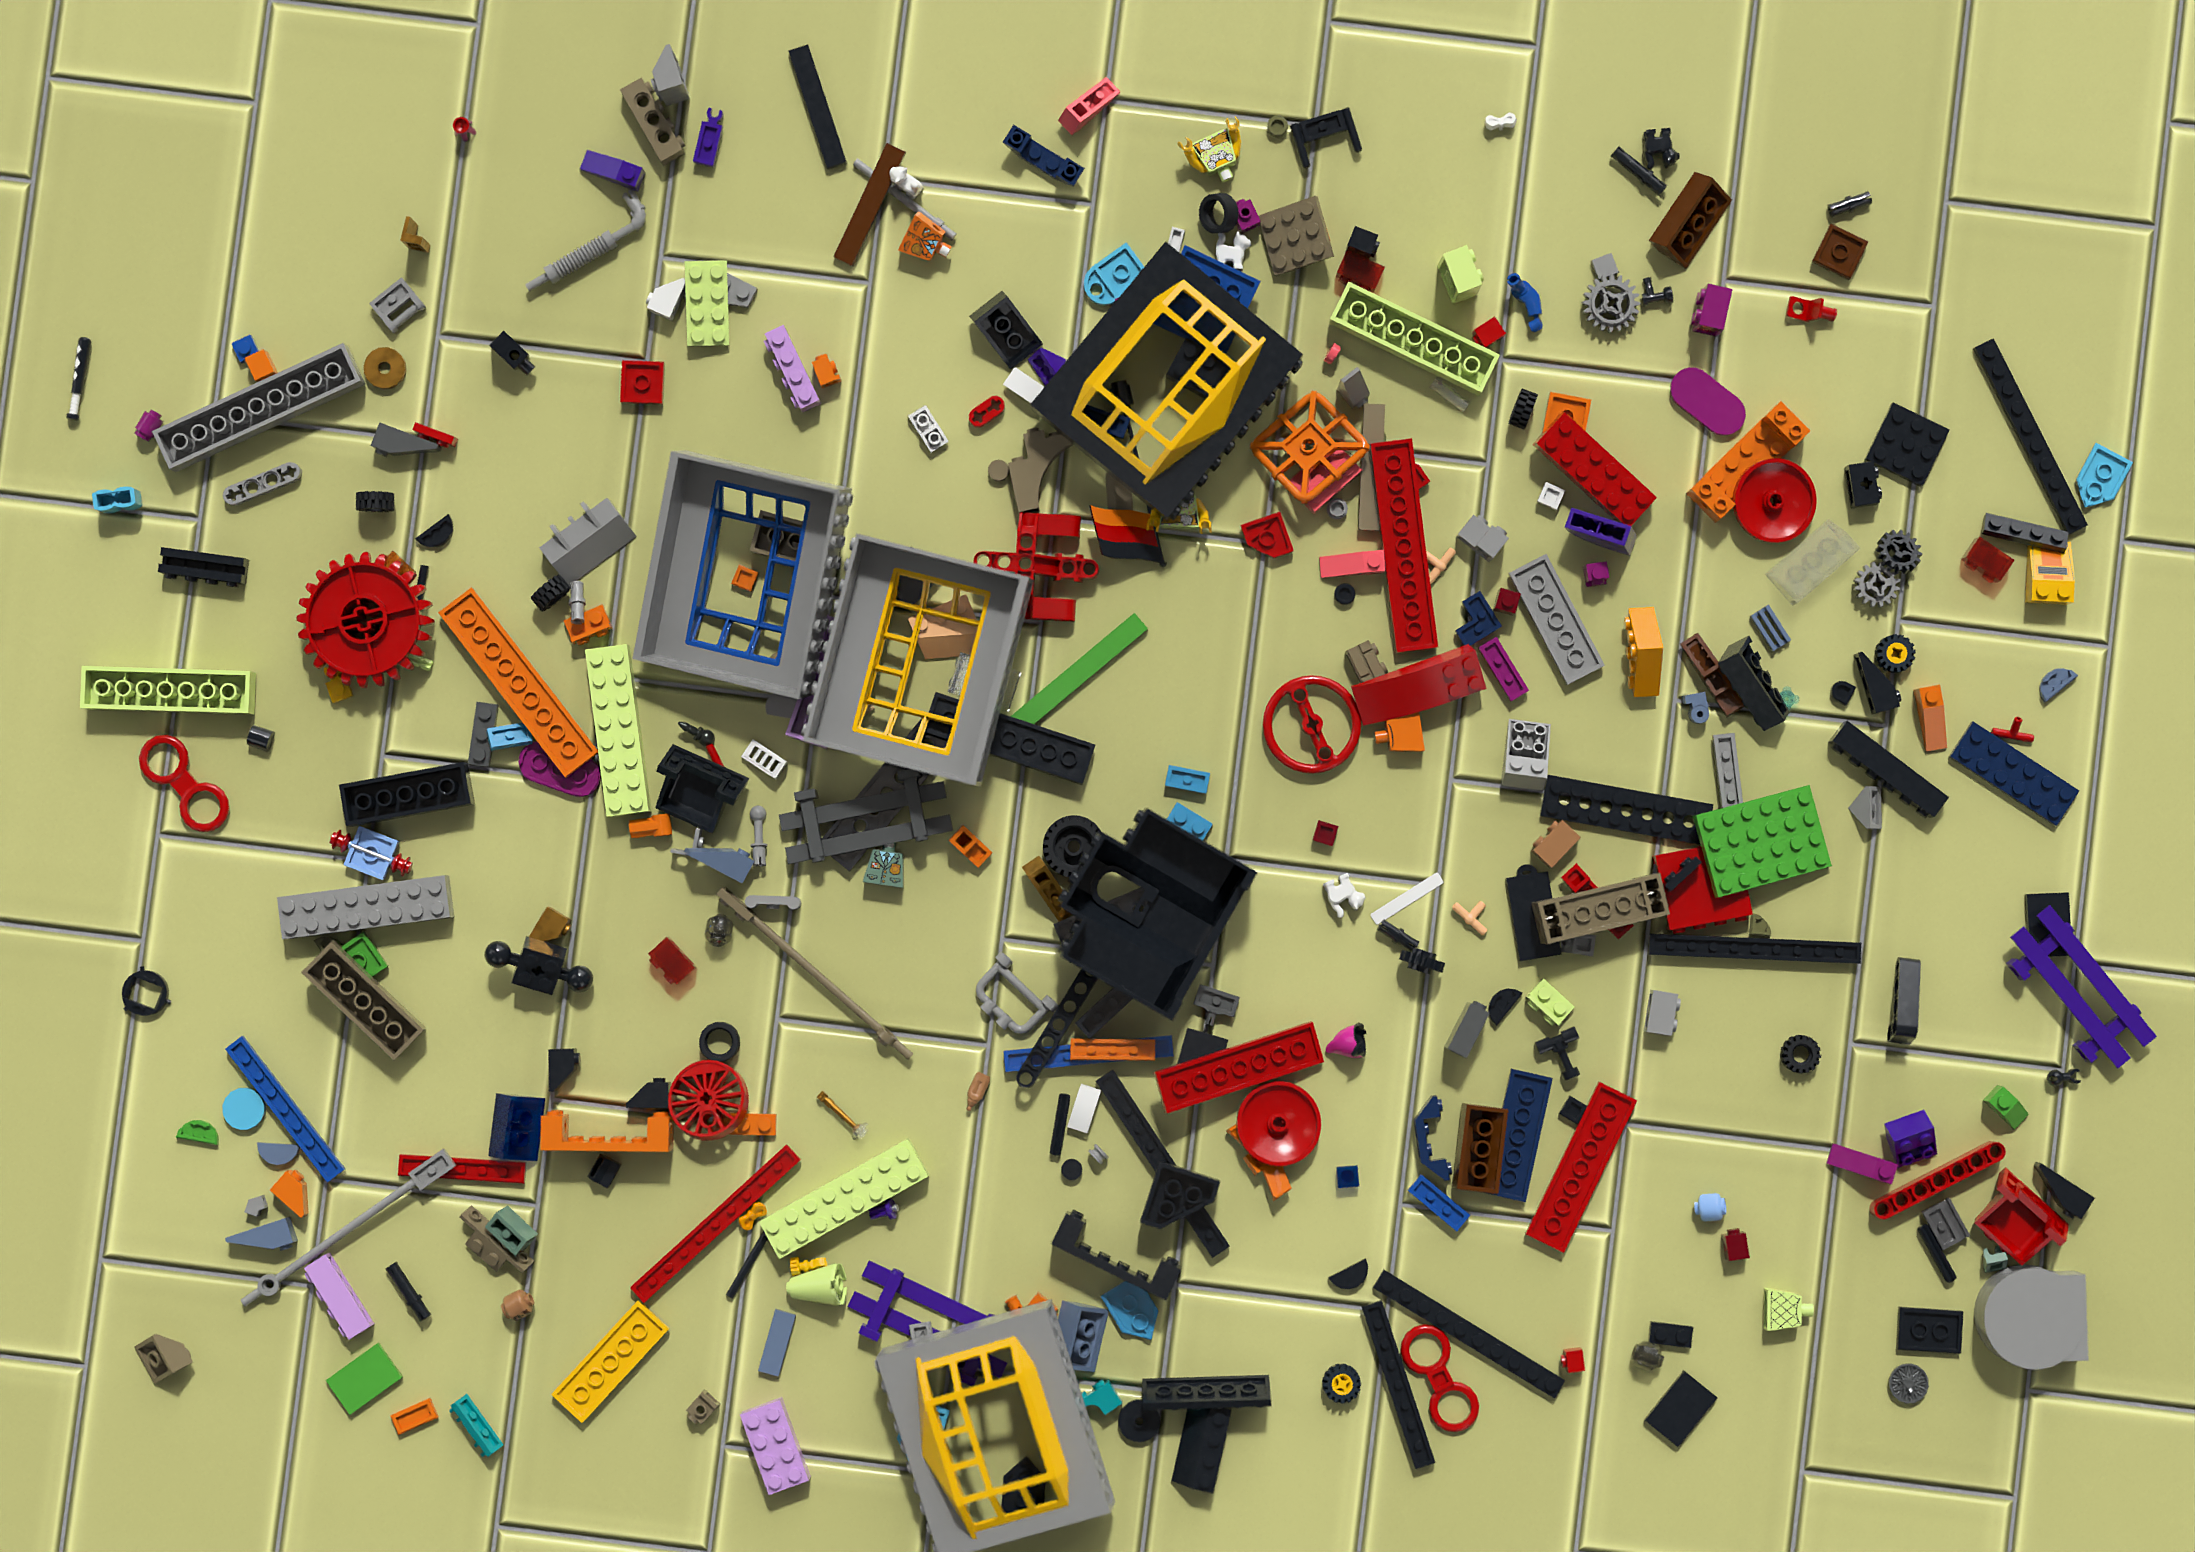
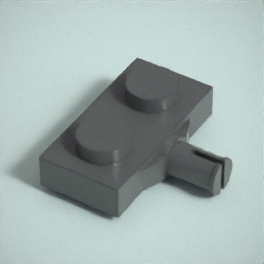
M1200 984L1193 1004L1209 1011L1205 1024H1209L1210 1021V1025L1213 1026L1217 1014L1234 1017L1240 997Z

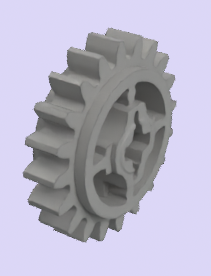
M1610 274L1608 280L1605 275H1602L1601 282L1598 279L1593 280L1595 287L1592 285L1587 286L1590 293H1583V296L1588 298V300L1581 302V304L1588 307L1582 312L1590 314L1586 320H1594L1592 327L1600 324V331H1603L1607 326L1608 332L1611 333L1613 327L1618 332L1621 331V324L1625 328L1629 326L1627 320L1635 321L1632 314H1638L1639 311L1634 306H1638L1641 303L1634 300V298L1639 296V293H1632L1636 286L1628 287L1629 279L1622 283V275L1618 276L1616 280L1613 274ZM1605 287H1615L1621 292L1613 294L1607 291ZM1597 293H1599L1601 304L1596 309L1595 298ZM1626 298L1627 308L1623 314L1621 303ZM1609 300L1615 301L1613 306H1607ZM1603 313H1610L1617 320H1608L1601 315Z

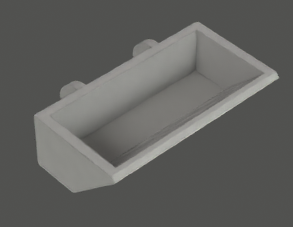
M608 498L592 509L584 501L580 503L586 513L576 521L572 516L568 517L571 524L561 532L554 524L550 525L551 530L556 536L539 547L569 586L571 582L573 583V581L580 579L637 537Z

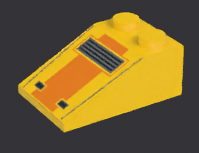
M2067 542L2065 553L2027 545L2025 603L2061 605L2074 603L2075 579L2071 542Z

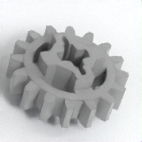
M1875 562L1870 563V568L1864 565V572L1857 571L1859 578L1853 580V582L1858 583V586L1853 588V590H1859V594L1856 597L1864 598L1862 604L1869 601L1870 607H1874L1876 603L1878 607H1883V601L1887 605L1890 604V598L1895 599L1897 597L1894 591L1900 590L1896 586L1900 579L1894 578L1895 572L1887 571L1888 566L1886 568L1881 566L1882 562L1878 566H1876ZM1881 572L1884 573L1888 578L1886 579L1885 577H1883L1881 575ZM1870 573L1868 581L1863 583L1866 575ZM1873 583H1880L1881 586L1878 588L1876 586L1873 587ZM1890 586L1888 593L1884 596V590ZM1865 591L1870 592L1873 597L1869 596Z

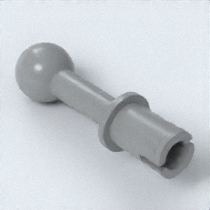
M754 806L750 810V818L754 821L755 843L751 844L750 847L753 848V861H755L753 866L757 867L760 865L762 867L766 866L765 851L767 844L763 843L762 822L766 818V810L762 806Z

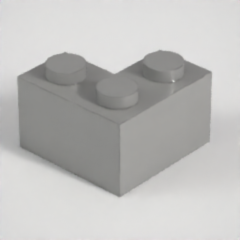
M1473 515L1456 537L1486 561L1490 562L1509 539L1506 536L1507 532L1499 526L1496 528L1493 525L1489 527L1486 519L1480 515L1477 517Z

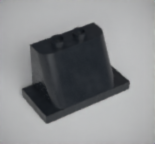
M672 744L656 772L666 777L655 808L713 834L726 804L734 806L747 786L749 778Z

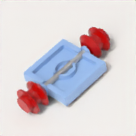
M362 826L358 827L353 841H351L350 833L344 836L341 830H338L337 833L334 832L330 838L329 843L332 844V849L340 847L341 853L350 849L344 862L345 866L381 880L385 879L390 865L392 873H395L397 870L401 871L402 877L405 873L409 874L413 862H410L411 857L405 860L402 858L401 853L394 857L400 841Z

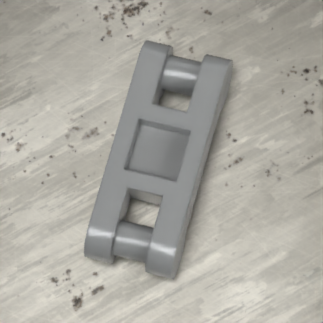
M750 895L745 899V904L749 908H756L759 904H767V909H779V905H788L790 909H798L802 904L798 897Z

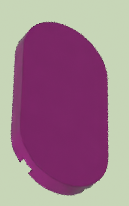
M1689 367L1682 369L1673 377L1670 383L1672 400L1712 433L1730 435L1742 427L1746 417L1742 401L1703 370Z
M537 741L525 746L519 755L518 763L520 770L525 778L532 782L575 797L590 795L599 786L601 772L593 759H590L565 778Z

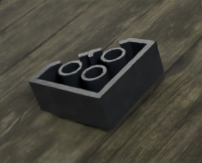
M1159 1160L1140 1223L1162 1229L1213 1203L1221 1181Z

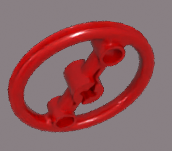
M1301 676L1282 685L1270 698L1264 712L1263 732L1270 751L1282 764L1302 773H1322L1342 764L1354 751L1361 733V718L1353 696L1342 685L1322 676ZM1307 685H1320L1331 689L1344 700L1349 709L1352 721L1351 734L1345 748L1338 755L1333 753V749L1325 740L1321 730L1323 721L1312 710L1308 700ZM1296 690H1302L1305 693L1303 701H1297L1294 698ZM1286 694L1291 696V700L1299 709L1303 719L1301 728L1312 739L1316 749L1317 764H1304L1293 760L1280 749L1274 738L1272 729L1273 714L1279 701ZM1309 718L1313 722H1317V725L1315 726V731L1311 727H1307V724L1309 723ZM1321 748H1327L1330 751L1328 759H1322L1319 756Z

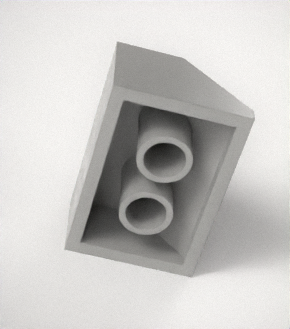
M668 44L664 47L652 71L654 78L651 79L654 91L659 100L664 101L666 106L690 99L677 57L671 45Z

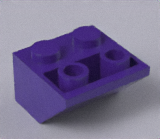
M1925 1110L1884 1123L1886 1138L1894 1161L1898 1164L1897 1168L1937 1155L1934 1126Z

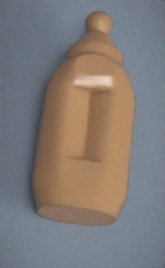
M980 1072L975 1074L967 1092L968 1107L966 1109L968 1111H971L972 1107L982 1100L989 1085L990 1076Z

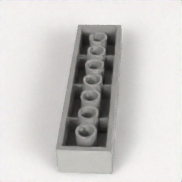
M448 875L277 897L282 939L454 917L450 877Z

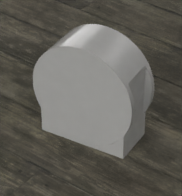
M2024 1264L2023 1266L2013 1265L2006 1267V1269L1993 1274L1984 1283L1975 1302L1974 1320L1982 1342L1992 1353L2005 1361L2026 1369L2049 1368L2062 1361H2088L2085 1274L2077 1271H2049L2037 1266Z

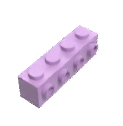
M784 325L765 333L767 339L764 340L768 352L773 351L776 357L773 359L777 370L782 369L785 377L781 379L786 389L791 388L794 396L790 398L795 408L800 407L803 413L820 405L821 402Z

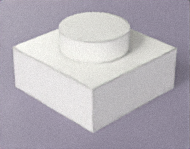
M1545 482L1537 502L1557 510L1565 490Z

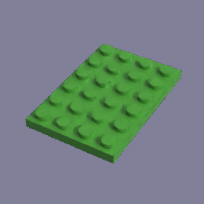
M1810 785L1693 816L1715 898L1832 866Z

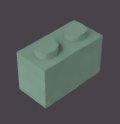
M508 1205L496 1212L485 1226L515 1256L525 1250L538 1235Z

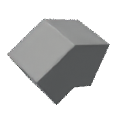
M265 1195L249 1199L245 1213L260 1216L262 1209L268 1207Z

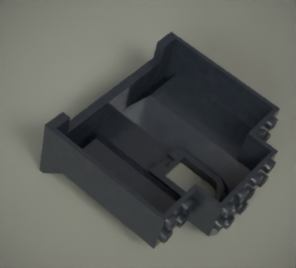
M1144 808L1143 811L1138 810L1133 819L1136 822L1132 829L1128 828L1122 838L1125 840L1124 844L1101 832L1099 835H1094L1089 844L1092 846L1089 852L1082 854L1078 861L1081 864L1077 872L1073 870L1067 880L1070 883L1067 890L1063 889L1058 898L1060 907L1081 919L1079 922L1074 921L1069 930L1072 933L1068 940L1064 939L1058 950L1061 951L1060 956L1173 1021L1183 1004L1184 996L1245 890L1248 891L1258 872L1150 809ZM1115 872L1145 889L1131 915L1099 897L1097 886L1100 879L1106 873ZM1144 900H1147L1148 902L1142 912L1139 911Z

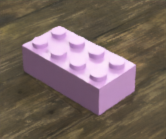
M780 1397L742 1411L740 1417L768 1495L809 1481L811 1475L783 1398Z

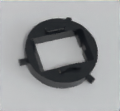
M144 966L140 967V971L130 975L123 984L122 999L126 1006L123 1008L125 1011L130 1010L134 1014L141 1016L153 1015L161 1011L166 1003L171 1004L172 1002L168 999L169 988L166 980L154 971L145 970ZM137 978L162 987L155 1008L129 999L132 993L131 989L135 985Z

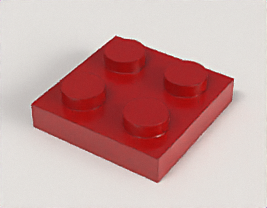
M622 360L620 402L663 405L665 363Z

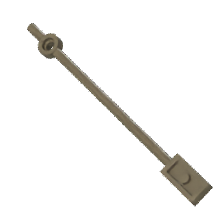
M722 887L718 891L717 895L720 897L718 900L725 907H732L736 911L734 914L741 921H750L852 1010L877 1033V1040L881 1044L893 1046L909 1060L913 1053L890 1030L881 1026L759 919L756 913L747 907L728 888Z

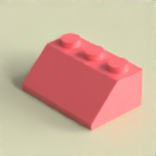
M1336 450L1327 460L1337 469L1350 456L1343 450ZM1322 464L1310 472L1308 492L1331 474ZM1357 464L1353 465L1342 475L1339 481L1333 482L1315 499L1308 501L1304 505L1314 515L1361 473V468ZM1302 469L1289 480L1300 492L1303 478Z

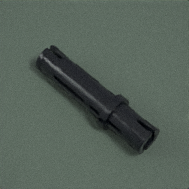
M1620 146L1610 156L1636 176L1642 185L1645 184L1658 196L1668 186L1658 179L1652 170L1649 171Z
M396 1261L390 1267H387L385 1270L406 1299V1305L410 1306L416 1314L419 1322L429 1317L431 1313L421 1300V1294H417L398 1265V1262Z

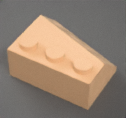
M967 595L960 596L957 615L977 620ZM952 600L932 609L950 613ZM925 614L917 642L925 659L971 656L978 627ZM917 615L908 619L912 630L914 629Z

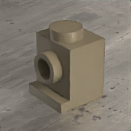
M704 1389L687 1408L686 1411L689 1413L687 1417L694 1424L699 1422L702 1425L719 1406L720 1402ZM703 1406L704 1413H699L697 1407Z

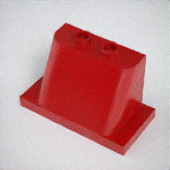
M2005 1167L2000 1171L1996 1188L1999 1192L1975 1218L1974 1223L1983 1230L1984 1235L1989 1240H1994L1999 1245L2002 1252H2006V1255H2010L2023 1266L2051 1240L2062 1246L2067 1240L2069 1224L2010 1170Z

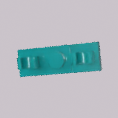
M465 1394L450 1405L452 1408L449 1412L455 1411L458 1416L456 1421H462L468 1433L476 1441L474 1444L475 1448L480 1446L483 1450L480 1454L482 1457L485 1455L489 1457L504 1445L468 1394Z

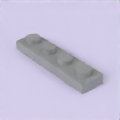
M1735 733L1712 735L1721 808L1743 803Z

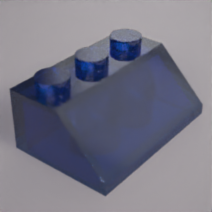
M496 1093L489 1157L503 1160L538 1161L541 1116L544 1114L545 1098Z

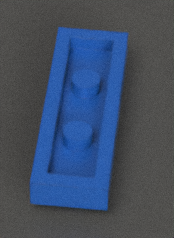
M1421 1174L1408 1189L1412 1195L1456 1231L1459 1230L1470 1216Z

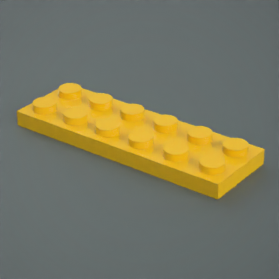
M638 1300L551 1395L583 1423L670 1328Z

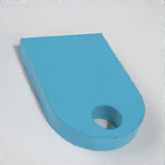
M1127 242L1092 266L1086 273L1084 290L1088 298L1098 305L1114 304L1115 299L1121 296L1144 268ZM1093 285L1102 287L1100 295L1095 296L1090 292Z

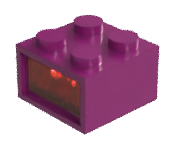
M1709 283L1703 289L1701 288L1695 299V305H1698L1696 312H1693L1690 325H1693V332L1717 337L1724 330L1733 289Z

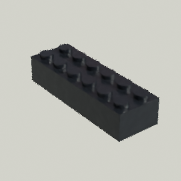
M466 762L339 784L345 824L348 827L475 805L469 766Z

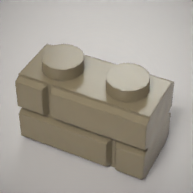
M1367 640L1345 651L1360 683L1388 673L1384 662L1380 663L1376 656L1379 654L1375 643L1370 644V641Z

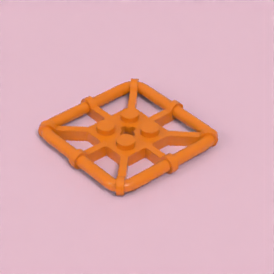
M1311 391V393L1301 398L1284 414H1279L1277 416L1278 419L1250 443V450L1271 473V477L1275 481L1278 480L1302 504H1307L1308 501L1315 499L1333 482L1339 481L1347 470L1364 457L1370 447L1366 439L1348 421V417L1344 413L1341 414L1318 391ZM1317 402L1334 418L1323 429L1315 422ZM1310 403L1308 420L1297 429L1289 420ZM1283 425L1292 433L1282 442H1264ZM1342 426L1357 442H1335L1329 434L1337 427ZM1314 443L1313 448L1311 450H1305V444ZM1261 450H1284L1289 458L1277 468ZM1336 450L1357 451L1337 469L1327 460ZM1295 463L1303 470L1301 492L1284 475ZM1322 464L1331 474L1308 492L1310 472Z

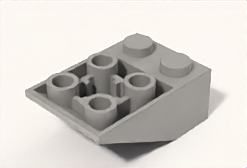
M1509 719L1501 785L1543 791L1548 773L1551 724Z

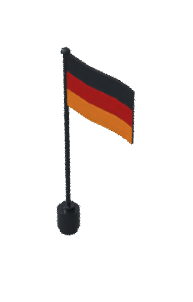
M1127 380L1111 383L1110 393L1131 409V405H1134L1130 384H1127ZM1131 423L1128 425L1130 440L1134 438ZM1135 446L1133 453L1139 458L1137 447ZM1089 505L1101 555L1114 559H1142L1160 563V567L1167 565V562L1164 561L1156 527L1150 526L1149 530L1146 529L1152 510L1149 506H1147V514L1133 510L1102 509Z

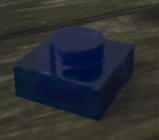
M1358 1165L1336 1167L1338 1188L1359 1187Z

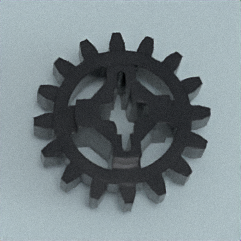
M1891 530L1890 533L1886 532L1877 542L1878 546L1875 549L1876 552H1879L1877 559L1883 560L1881 566L1887 565V571L1894 569L1895 574H1898L1900 571L1906 574L1908 571H1913L1921 560L1919 558L1922 556V553L1918 550L1921 548V545L1915 544L1916 538H1909V532L1903 535L1902 530H1899L1897 534L1895 530Z
M1413 948L1412 952L1402 950L1399 957L1400 960L1409 963L1407 968L1431 975L1432 970L1443 973L1445 967L1444 962L1435 960L1437 954L1418 948Z

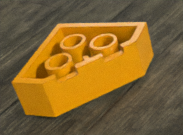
M1654 607L1628 608V617L1624 618L1625 630H1628L1627 640L1629 647H1626V657L1629 659L1630 670L1628 687L1632 689L1634 697L1659 696L1663 645Z

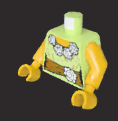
M1236 116V122L1233 125L1229 124L1228 118L1225 122L1228 128L1194 143L1188 137H1185L1187 140L1186 146H1183L1180 141L1178 142V146L1184 150V154L1192 167L1201 173H1207L1209 176L1218 173L1222 182L1233 178L1229 167L1235 165L1236 159L1240 156L1241 137L1238 129L1239 120Z
M1196 495L1188 504L1184 502L1180 506L1182 508L1181 512L1174 521L1170 519L1167 522L1154 510H1151L1146 527L1149 530L1150 526H1155L1156 532L1159 531V528L1199 530L1200 534H1202L1203 528H1208L1209 532H1212L1208 511L1201 499L1196 498Z

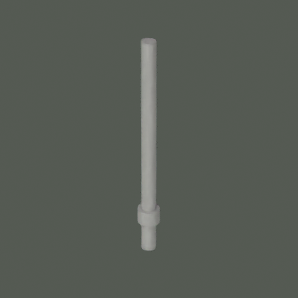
M856 159L853 163V166L869 178L871 177L874 170L859 159ZM891 184L888 191L891 195L915 213L919 211L941 227L945 231L944 235L950 240L955 238L957 234L944 225L945 222L939 217L935 218Z

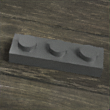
M476 702L468 764L490 767L492 751L486 731L487 728L496 727L498 704Z

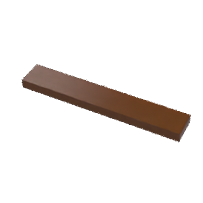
M886 143L837 247L834 258L851 266L854 265L891 187L890 169L900 167L906 155L905 151Z

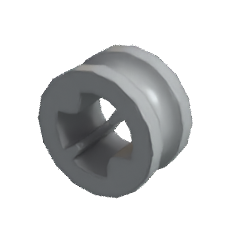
M1097 1144L1094 1145L1093 1150L1090 1149L1088 1151L1100 1164L1103 1163V1159L1109 1158Z

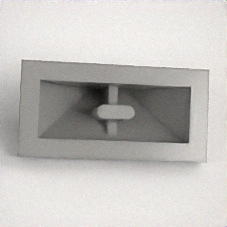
M1865 786L1848 808L1866 829H1882L1881 787Z

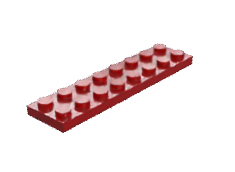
M1309 1021L1153 1073L1165 1113H1170L1323 1063L1324 1059L1314 1023Z
M1598 1081L1525 1232L1526 1235L1563 1253L1565 1252L1638 1100Z

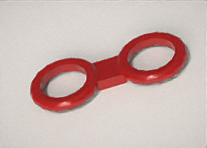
M158 735L148 740L141 748L139 755V765L144 776L157 784L172 785L181 796L179 804L180 816L184 823L192 830L210 832L219 828L227 819L229 813V800L224 791L215 784L199 783L187 770L189 764L188 751L184 744L176 737ZM163 743L171 744L175 747L180 759L178 768L167 776H160L154 773L148 762L151 750ZM200 791L212 792L220 802L218 816L215 820L206 824L196 822L189 813L190 800Z
M1423 1324L1413 1327L1405 1334L1401 1342L1400 1352L1406 1366L1417 1374L1427 1375L1434 1389L1429 1403L1432 1420L1445 1431L1459 1432L1466 1430L1474 1424L1478 1416L1479 1402L1477 1395L1471 1387L1464 1383L1453 1381L1446 1367L1451 1352L1448 1337L1441 1329L1434 1325ZM1423 1333L1436 1336L1442 1345V1354L1439 1360L1429 1366H1421L1415 1363L1409 1353L1412 1340L1417 1335ZM1460 1391L1469 1398L1471 1405L1470 1413L1462 1422L1448 1423L1439 1415L1438 1402L1446 1392Z

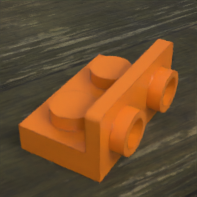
M604 605L585 611V621L582 624L571 623V618L564 620L571 643H577L578 646L588 643L590 641L589 638L597 635V638L609 634L608 630L613 628Z

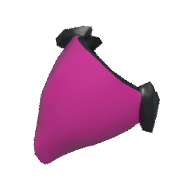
M1358 1022L1356 1025L1342 1029L1326 1046V1052L1355 1059L1365 1057L1366 1043L1364 1035L1367 1033L1364 1025Z

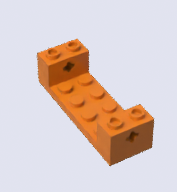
M1780 401L1686 494L1716 523L1736 505L1733 502L1734 488L1738 479L1748 467L1766 459H1781L1810 430Z
M563 1110L547 1111L546 1115L541 1116L540 1150L669 1152L674 1148V1120L669 1115V1112L657 1111L648 1117L647 1137L639 1136L626 1140V1136H613L610 1140H605V1136L589 1137V1140H584V1136L568 1137L569 1114H563Z

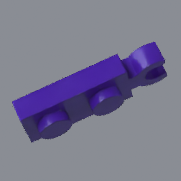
M708 108L707 117L709 120L708 122L702 121L693 163L714 167L723 131V125H719L718 122L723 119V111L719 110V115L712 117V108Z

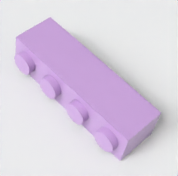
M331 1253L323 1255L304 1268L307 1280L311 1284L314 1283L317 1288L316 1294L322 1302L325 1301L329 1307L327 1309L328 1314L339 1323L338 1329L343 1337H347L350 1340L374 1325L373 1320Z

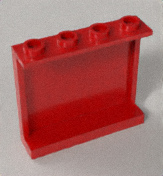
M1701 847L1652 856L1653 863L1656 864L1657 873H1660L1663 884L1665 883L1664 878L1672 871L1676 873L1681 868L1679 864L1688 856L1690 859L1697 857L1702 862L1671 892H1667L1664 889L1670 915H1666L1668 924L1666 930H1673V934L1685 932V927L1693 926L1694 930L1706 928V923L1714 922V926L1727 924V919L1735 918V922L1748 920L1747 916L1753 915L1748 889L1715 898Z

